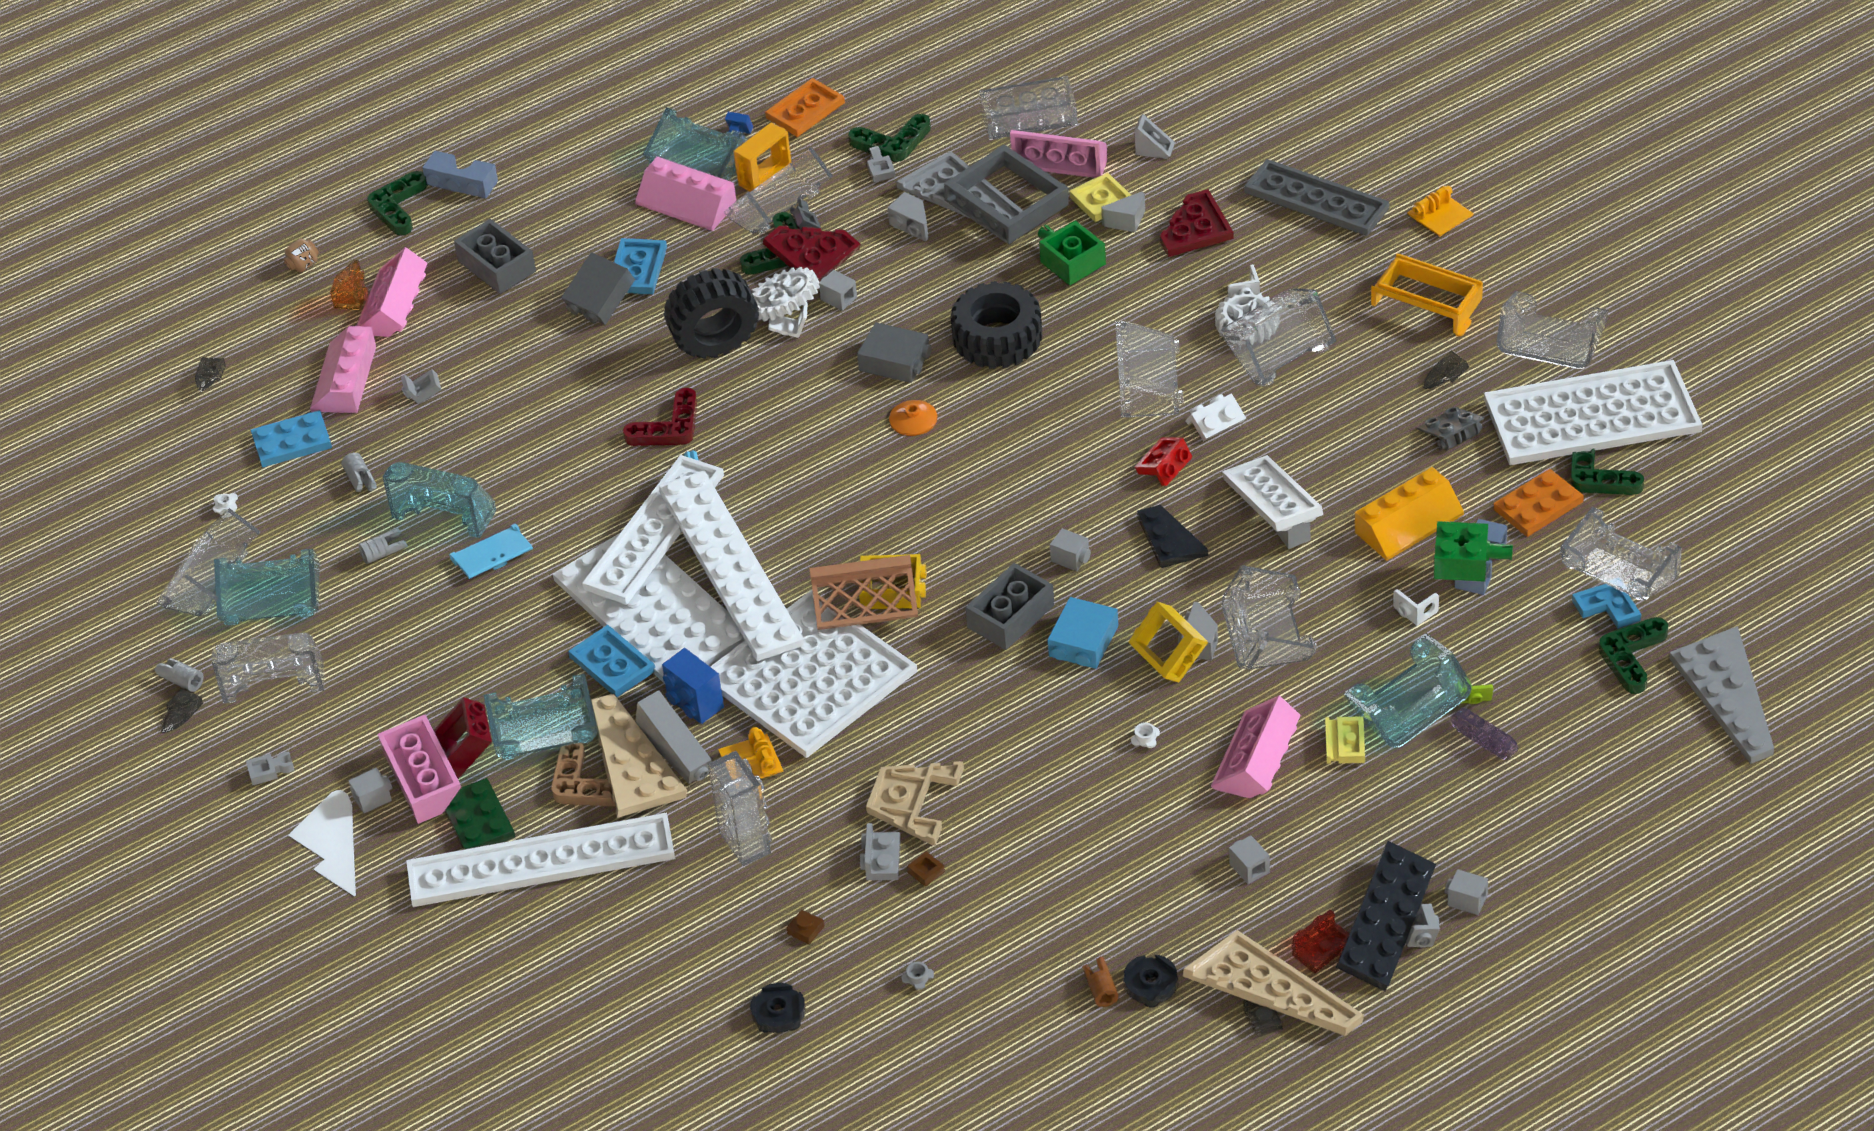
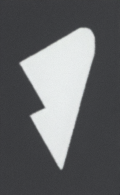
M336 790L330 793L288 836L324 859L314 868L315 871L351 895L356 896L352 804L347 793L342 790Z

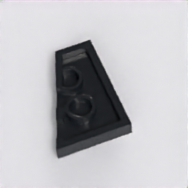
M1162 505L1137 511V518L1161 568L1208 556V548Z

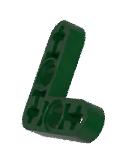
M926 114L912 116L894 138L864 127H855L848 133L849 144L855 149L870 153L869 148L877 147L873 146V144L883 143V145L878 146L882 157L889 156L891 161L901 162L911 154L930 132V117ZM907 136H913V137H914V138H912V139H904V137H907Z
M413 171L368 195L367 200L370 210L394 234L403 236L413 230L411 217L398 204L424 191L427 188L426 176H424L422 171ZM396 190H403L400 193H392ZM389 211H395L394 214L385 215Z
M780 212L774 215V230L778 226H783L782 223L789 226V229H798L790 213ZM768 248L745 253L740 258L741 270L748 275L788 265L780 258L768 259L771 256H776Z
M1595 448L1589 452H1572L1571 486L1579 492L1637 495L1643 491L1644 476L1641 473L1625 470L1594 469ZM1586 461L1589 465L1581 466L1577 462ZM1608 479L1614 483L1604 484L1601 481Z
M1653 617L1610 632L1600 638V655L1624 689L1631 694L1644 692L1647 688L1648 678L1646 672L1632 653L1667 639L1669 625L1665 619ZM1636 635L1640 637V640L1631 641L1627 637ZM1618 661H1627L1630 665L1621 667L1616 663Z

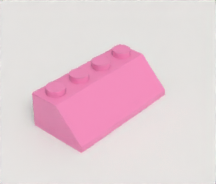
M1010 131L1011 149L1045 172L1092 178L1103 175L1107 163V143L1024 131Z
M656 157L645 169L635 200L636 205L711 231L716 228L737 204L733 182L660 157Z
M405 247L383 265L378 271L356 326L372 327L374 336L390 337L396 331H402L407 324L406 316L413 308L412 301L420 291L418 286L426 276L424 271L427 262Z
M348 326L330 342L310 407L311 412L319 410L320 412H358L376 350L372 327Z
M1280 695L1246 710L1211 787L1214 790L1246 798H1252L1268 792L1272 786L1271 781L1274 774L1280 768L1281 758L1289 748V740L1297 729L1296 724L1300 714Z
M426 715L377 734L383 753L417 823L419 824L441 815L458 793L461 785Z

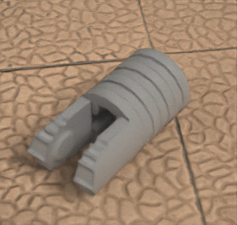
M350 453L343 458L341 465L356 492H361L363 483L368 491H374L377 488L376 482L360 454Z
M399 528L358 544L360 554L366 564L408 547L404 540L391 545L387 544L388 541L397 538L401 534Z
M172 658L167 660L166 665L165 663H160L154 669L160 677L191 692H195L200 688L204 678L201 671Z

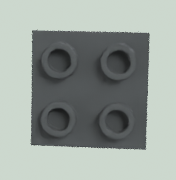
M1451 407L1445 410L1444 414L1427 419L1423 425L1417 427V430L1439 437L1437 442L1439 449L1449 450L1462 443V440L1466 441L1478 435L1483 428L1479 421L1483 420L1484 417L1458 407Z

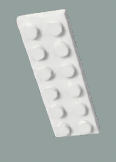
M1268 455L1222 471L1224 480L1277 532L1287 531L1294 525L1302 522H1312L1316 517L1323 515L1322 506Z

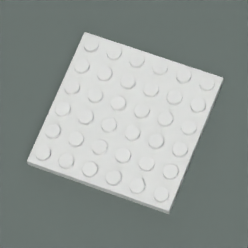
M812 590L787 608L788 613L804 638V646L757 661L746 641H743L710 666L719 673L723 697L806 758L918 672L917 665L861 625L818 630ZM819 601L820 608L823 606V603ZM827 607L821 614L822 622L833 621L837 613Z

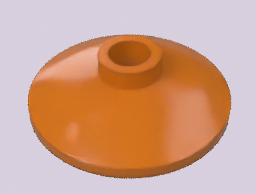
M909 400L898 404L892 409L889 415V422L893 430L899 434L906 436L922 435L935 426L937 412L931 404L925 401Z

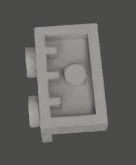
M867 823L866 833L861 835L862 849H865V854H860V868L866 871L867 880H899L900 832H873L872 823Z

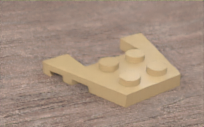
M953 762L954 765L949 766L931 763L929 767L915 768V765L881 767L866 805L867 813L936 846L942 829V821L918 817L931 782L958 786L964 770L963 762Z

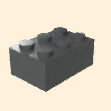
M488 219L454 240L458 262L499 294L536 272L533 251L492 219Z
M1013 563L965 607L967 628L1007 650L1054 606L1053 584Z

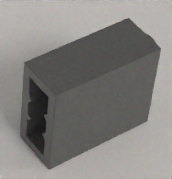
M591 252L561 298L567 305L566 309L575 315L580 313L592 323L598 321L606 325L635 281V278L627 268Z
M875 322L857 353L859 371L912 383L916 375L921 373L925 359H928L931 355L932 346L929 345L928 334Z

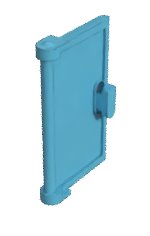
M513 524L510 528L456 553L452 552L449 556L455 566L458 565L470 579L491 568L496 570L505 566L507 561L532 550L533 547L521 534L519 527Z

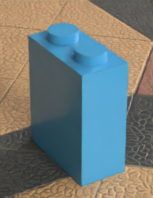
M1070 597L1048 638L1049 657L1097 669L1118 628V609Z

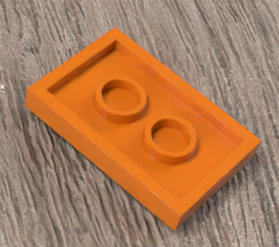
M811 78L765 112L766 119L799 137L843 105L845 99L840 93Z
M1549 468L1494 503V511L1526 537H1529L1583 503L1584 495Z

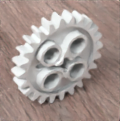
M794 267L789 272L783 270L781 274L775 273L773 278H766L765 283H759V288L752 289V294L759 308V320L763 319V321H766L770 318L773 321L777 316L781 319L785 314L791 315L793 310L799 311L801 305H807V300L814 299L813 295L818 293L817 289L820 286L813 270L809 271L808 268L802 269V267H799L796 271Z

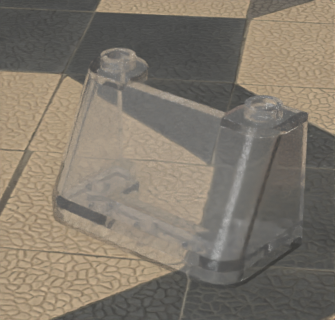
M1294 288L1284 291L1221 329L1224 340L1254 384L1261 387L1268 386L1274 382V378L1277 376V369L1307 351H1315L1316 354L1323 353L1329 349L1331 344L1336 342L1317 290Z
M1515 291L1502 305L1497 334V346L1501 352L1576 369L1585 368L1592 361L1606 325L1609 311L1601 308H1590L1584 313L1582 323L1536 314L1537 303L1535 298L1530 294Z
M1125 320L1115 321L1121 418L1179 414V404H1184L1183 390H1178L1175 354H1180L1179 340H1174V335Z
M1595 507L1589 510L1560 546V555L1566 567L1575 569L1625 592L1637 600L1649 599L1674 582L1681 572L1680 546L1670 542L1664 550L1662 546L1658 545L1655 551L1626 539L1614 533V524L1609 523L1607 525L1602 520L1604 512Z
M1241 565L1225 590L1222 598V609L1239 668L1251 670L1307 661L1314 656L1316 643L1310 635H1303L1300 638L1292 606L1295 601H1298L1301 593L1295 575Z
M296 633L226 642L217 645L212 651V666L223 704L236 702V694L243 689L244 692L249 691L250 681L297 676L298 683H308L311 692L324 691V662L322 654L310 634Z

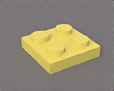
M1109 173L1103 174L1069 191L1070 198L1094 222L1102 220V206L1131 196Z

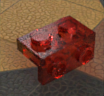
M1330 909L1323 915H1318L1310 925L1303 930H1298L1292 938V956L1314 974L1341 954L1349 935L1345 929L1335 922V912Z

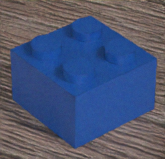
M684 647L662 664L663 681L665 682L667 692L666 698L672 705L680 707L689 718H694L700 724H703L724 708L719 673Z

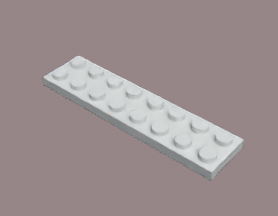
M680 455L582 582L583 590L627 605L682 532L659 492V485L704 470L715 488L724 476L723 469Z

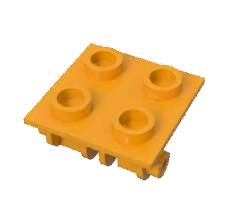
M1443 185L1436 193L1432 192L1425 196L1423 200L1414 204L1412 210L1407 212L1409 216L1439 237L1474 215L1470 210L1451 198L1453 191L1449 185Z
M757 727L749 730V740L718 749L734 787L783 772L768 734L764 735L763 731Z

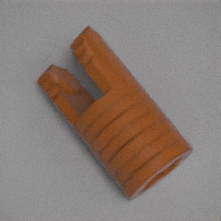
M1100 956L1096 959L1099 971L1093 972L1087 964L1082 966L1096 1005L1108 1007L1118 1000L1119 995L1104 957Z

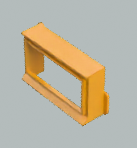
M1396 253L1395 259L1376 285H1371V305L1376 306L1384 295L1452 318L1453 333L1456 336H1463L1472 323L1469 317L1482 300L1483 281ZM1399 275L1464 296L1465 298L1458 308H1454L1392 287Z

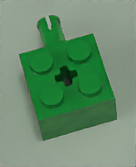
M1076 220L1056 232L1048 225H1044V228L1041 227L1037 235L1042 239L1039 241L1040 262L1071 286L1106 265L1105 243Z
M1437 521L1434 579L1485 582L1486 562L1489 559L1512 560L1513 544L1490 543L1488 541V524Z

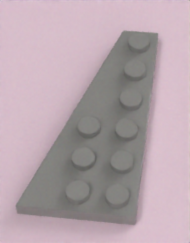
M950 151L896 181L897 188L966 216L945 201L944 183L970 166ZM985 179L968 189L969 192L1009 219L1023 212L1020 207Z
M1738 626L1670 652L1669 659L1748 762L1752 764L1774 754L1773 742Z

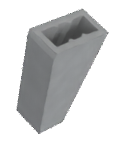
M658 690L637 702L636 724L656 750L688 784L695 780L700 781L704 779L710 772L712 759L662 693Z

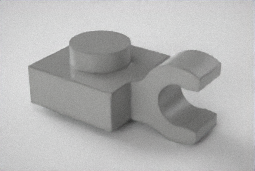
M878 146L869 148L871 157L867 161V167L873 182L896 177L890 157H882Z

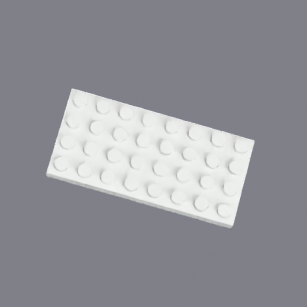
M1674 360L1484 393L1485 404L1509 465L1572 455V452L1575 451L1589 452L1593 448L1601 450L1702 432V423Z
M619 534L553 573L554 581L603 627L609 625L655 664V672L653 674L664 684L662 664L684 647L711 666L745 641L730 613L666 555L662 557L627 605L583 590L582 582Z

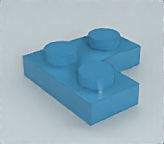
M1620 580L1572 594V602L1582 618L1606 611L1617 628L1641 621L1640 611Z

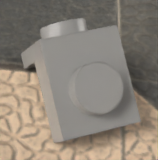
M432 369L414 381L406 375L401 377L404 395L408 399L412 398L418 405L441 391L438 375Z
M1421 904L1414 920L1415 925L1412 926L1406 940L1408 947H1432L1440 930L1439 918L1435 915L1432 904Z

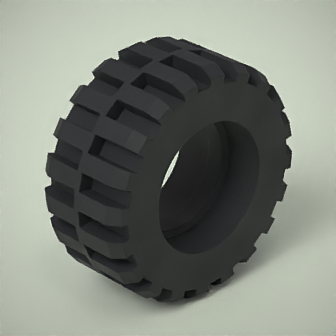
M711 268V271L701 270L699 274L687 276V280L684 282L680 281L676 285V289L671 291L664 307L666 324L678 348L686 352V354L694 357L696 355L698 358H706V356L716 358L720 354H729L730 350L734 348L738 349L743 341H747L751 337L750 333L755 331L759 320V308L747 282L739 274L727 269L721 271L719 268ZM722 308L715 315L710 316L708 318L700 319L706 313L715 309Z
M992 281L986 285L984 283L978 284L976 288L971 287L966 290L965 295L961 294L951 309L954 347L965 360L971 364L975 362L979 367L989 366V369H996V367L1000 366L1007 368L1011 364H1020L1024 358L1027 360L1032 356L1042 341V320L1039 302L1027 289L1024 290L1020 285L1016 284L1013 286L1010 282L997 283V281ZM996 322L1008 323V325L1002 327L985 326Z

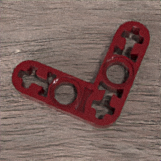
M686 387L679 389L675 393L672 421L631 422L623 428L625 442L631 446L685 445L690 443L694 437L697 412L695 390ZM681 414L690 415L687 418H679ZM681 428H685L683 434H681ZM656 431L664 432L660 436L652 435Z

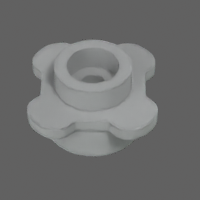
M913 962L908 965L906 973L902 974V981L912 984L917 990L925 988V983L934 977V972L932 969H928L927 965L923 962Z

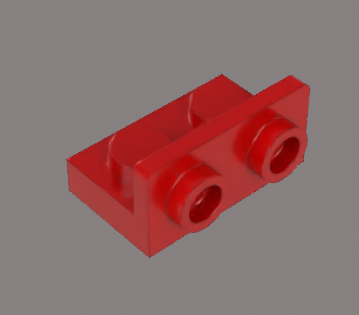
M1161 437L1136 464L1135 469L1138 475H1157L1161 485L1167 486L1192 459V454L1184 438Z

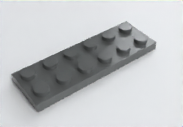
M1269 159L1265 160L1244 186L1246 194L1365 236L1370 234L1389 210V201Z

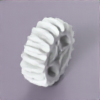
M1242 291L1241 295L1233 293L1231 298L1225 297L1224 302L1219 303L1215 313V326L1219 335L1223 336L1225 341L1231 340L1233 345L1241 343L1242 347L1245 344L1253 346L1254 343L1262 345L1263 340L1269 341L1270 337L1275 335L1279 326V311L1276 308L1275 302L1270 301L1269 297H1263L1261 293L1254 295L1252 291L1249 294H1244Z

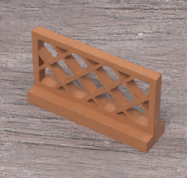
M910 555L810 568L818 630L918 617ZM896 577H908V584L903 590L892 584ZM878 579L885 585L876 594L867 585L871 580ZM847 583H854L860 587L852 597L842 591ZM828 586L834 592L826 601L818 595L817 587ZM888 587L899 594L891 604L881 597ZM863 590L874 597L866 607L856 601ZM838 594L848 600L841 611L831 604ZM903 597L911 602L912 610L900 611L895 606ZM877 600L888 607L883 614L876 615L870 611ZM819 601L823 603V606L821 608L819 605ZM852 604L862 610V613L857 618H850L845 614ZM827 607L837 613L833 621L822 622L821 614Z

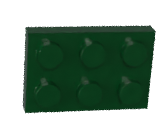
M488 778L461 787L444 811L463 850L498 844L516 837L514 829Z

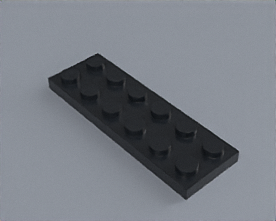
M1387 841L1335 968L1386 991L1431 880L1436 863Z

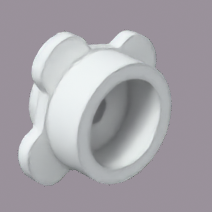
M237 494L216 495L214 497L215 506L213 511L222 516L233 514L237 509L235 503L238 499Z
M1141 723L1135 727V736L1131 738V743L1135 746L1141 745L1153 748L1156 746L1155 740L1160 735V730L1150 723Z

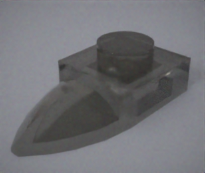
M1451 350L1430 370L1423 388L1425 390L1431 389L1447 381L1453 383L1469 368L1468 363Z
M201 357L195 375L196 386L200 392L207 390L215 381H221L226 367L224 358Z
M181 688L166 704L168 711L161 723V733L175 730L187 722L203 705L202 697Z
M1244 999V1013L1257 1038L1283 1029L1282 1021L1276 1010Z

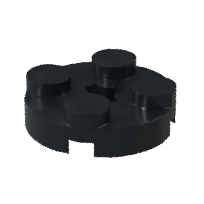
M1146 955L1138 956L1125 967L1124 989L1135 1001L1144 1003L1147 1007H1156L1159 1003L1172 997L1178 988L1176 966L1171 960L1161 955H1155V958H1146ZM1156 977V981L1147 982L1145 978Z
M771 983L764 986L762 992L757 996L754 995L750 1003L752 1019L757 1025L758 1030L763 1033H782L789 1030H797L801 1026V1021L806 1012L803 994L800 991L798 993L793 989L792 985L787 983ZM778 1004L781 1005V1007L783 1008L779 1011L772 1010L775 1009L776 1005Z

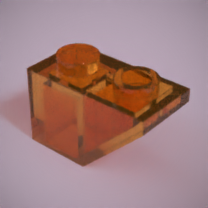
M359 260L352 261L336 275L330 289L334 308L361 310L363 302L367 300L368 288L364 285V271L361 270Z

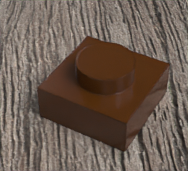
M926 851L907 865V873L926 887L945 873V866Z
M801 909L786 928L788 935L810 945L825 925L823 919Z

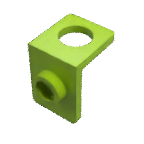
M1454 666L1452 680L1457 704H1478L1482 701L1492 700L1494 689L1492 684L1462 687L1459 667Z

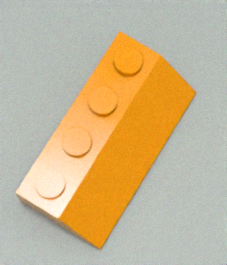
M1431 467L1355 512V533L1388 561L1435 533L1437 521L1453 522L1464 515V510L1449 480L1435 468Z

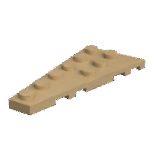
M615 694L592 699L590 705L595 728L598 731L599 745L602 747L603 762L608 782L611 784L617 818L686 798L687 789Z
M1238 930L1189 964L1183 971V977L1344 1036L1363 1023L1364 1014Z

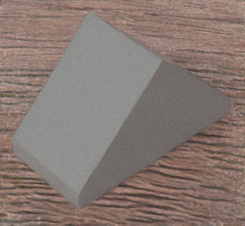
M1144 114L1140 115L1135 128L1136 155L1168 159L1171 156L1175 142Z
M1143 191L1102 206L1103 226L1136 232L1145 213V194Z

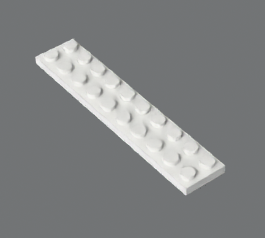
M703 470L660 484L659 492L756 660L760 661L804 646L803 636L706 472Z
M667 813L406 861L411 901L413 907L672 860L675 859L668 816Z

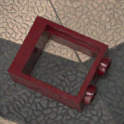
M465 697L457 703L433 730L457 779L464 774L492 743L485 705ZM467 731L466 737L457 745V740Z

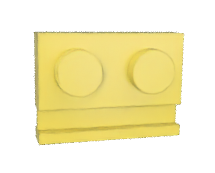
M1363 716L1337 717V720H1329V717H1325L1327 764H1331V761H1339V763H1365Z

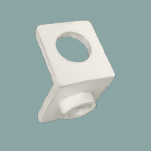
M1250 265V281L1228 285L1229 298L1232 297L1233 293L1241 295L1242 291L1244 294H1249L1251 291L1254 295L1260 293V281L1254 265Z
M803 305L798 320L784 316L781 319L777 316L773 321L769 318L768 329L782 335L799 338L807 318V305Z
M1396 589L1394 591L1393 606L1402 617L1409 619L1418 626L1438 612L1439 595L1434 593L1417 605ZM1432 603L1430 610L1424 613L1425 608Z

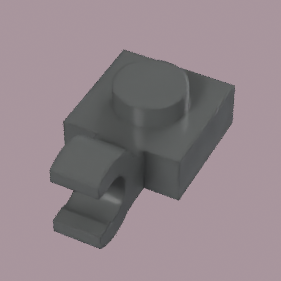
M798 198L797 202L799 205L796 208H790V213L794 216L797 227L802 230V227L821 228L816 215L809 211L808 203Z

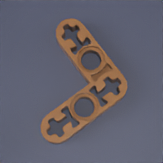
M578 739L564 741L560 747L551 786L554 800L560 804L616 806L615 802H613L612 788L608 780L580 778L585 758L583 743ZM572 750H574L573 759H571L569 756V753H571ZM566 768L575 769L571 774L566 775L562 773ZM587 789L596 790L592 795L587 796L583 794Z

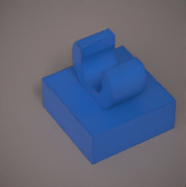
M727 112L725 120L729 127V133L732 134V139L741 140L743 133L751 134L753 124L749 115Z

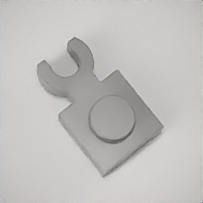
M289 752L280 753L277 758L273 759L271 754L246 760L252 785L278 779V772L290 773L294 771Z

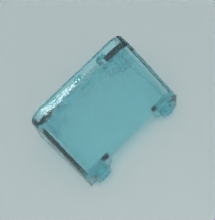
M666 107L643 153L649 161L648 164L650 165L656 157H660L729 181L736 173L734 150L748 140L744 134L735 130L732 133L727 131L724 134L693 123L687 117L678 118L676 110Z
M396 462L390 465L383 475L391 516L395 519L403 520L405 518L404 514L410 511L420 514L424 506L463 515V525H469V536L480 538L496 512L494 498L475 479L404 462Z
M313 549L301 550L299 558L296 555H290L291 559L243 564L241 560L236 561V564H228L227 558L214 559L218 619L223 621L225 625H237L240 623L239 621L295 615L303 618L314 616V613L319 610L320 577L319 559Z
M1428 633L1418 638L1410 648V654L1415 664L1374 693L1368 685L1362 683L1353 686L1344 693L1350 705L1360 716H1363V719L1377 735L1392 748H1399L1463 702L1472 690L1471 682L1453 652Z
M585 674L572 676V685L568 688L566 684L561 685L562 692L522 701L511 702L510 696L505 697L506 701L498 699L496 692L484 695L496 755L509 760L519 755L592 741L597 735V726Z

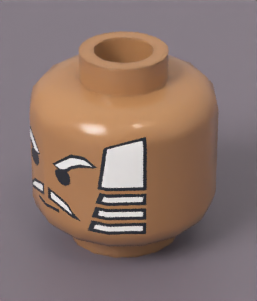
M300 238L284 251L286 258L283 260L291 271L295 269L302 273L318 261L317 255H319V252L309 239L306 241Z

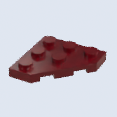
M1209 189L1186 195L1180 210H1176L1169 221L1170 225L1160 235V243L1168 257L1234 239V232Z
M778 226L764 238L762 243L790 268L794 267L795 271L799 267H802V269L808 268L809 271L813 270L819 282L856 253L861 246L855 238L843 229H835L833 232L821 231V228L802 227V230L789 229V226Z

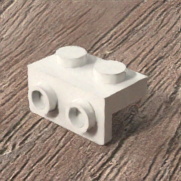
M1221 394L1210 401V405L1203 407L1201 404L1190 411L1191 415L1186 419L1188 425L1193 423L1203 442L1246 419L1232 394L1223 397Z

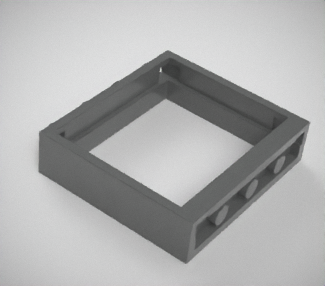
M1004 144L944 183L946 202L1007 244H1011L1069 205L1068 187L1064 183L1059 182L1049 173L1043 171ZM1003 166L1047 194V196L1012 219L1007 218L968 191L969 188Z

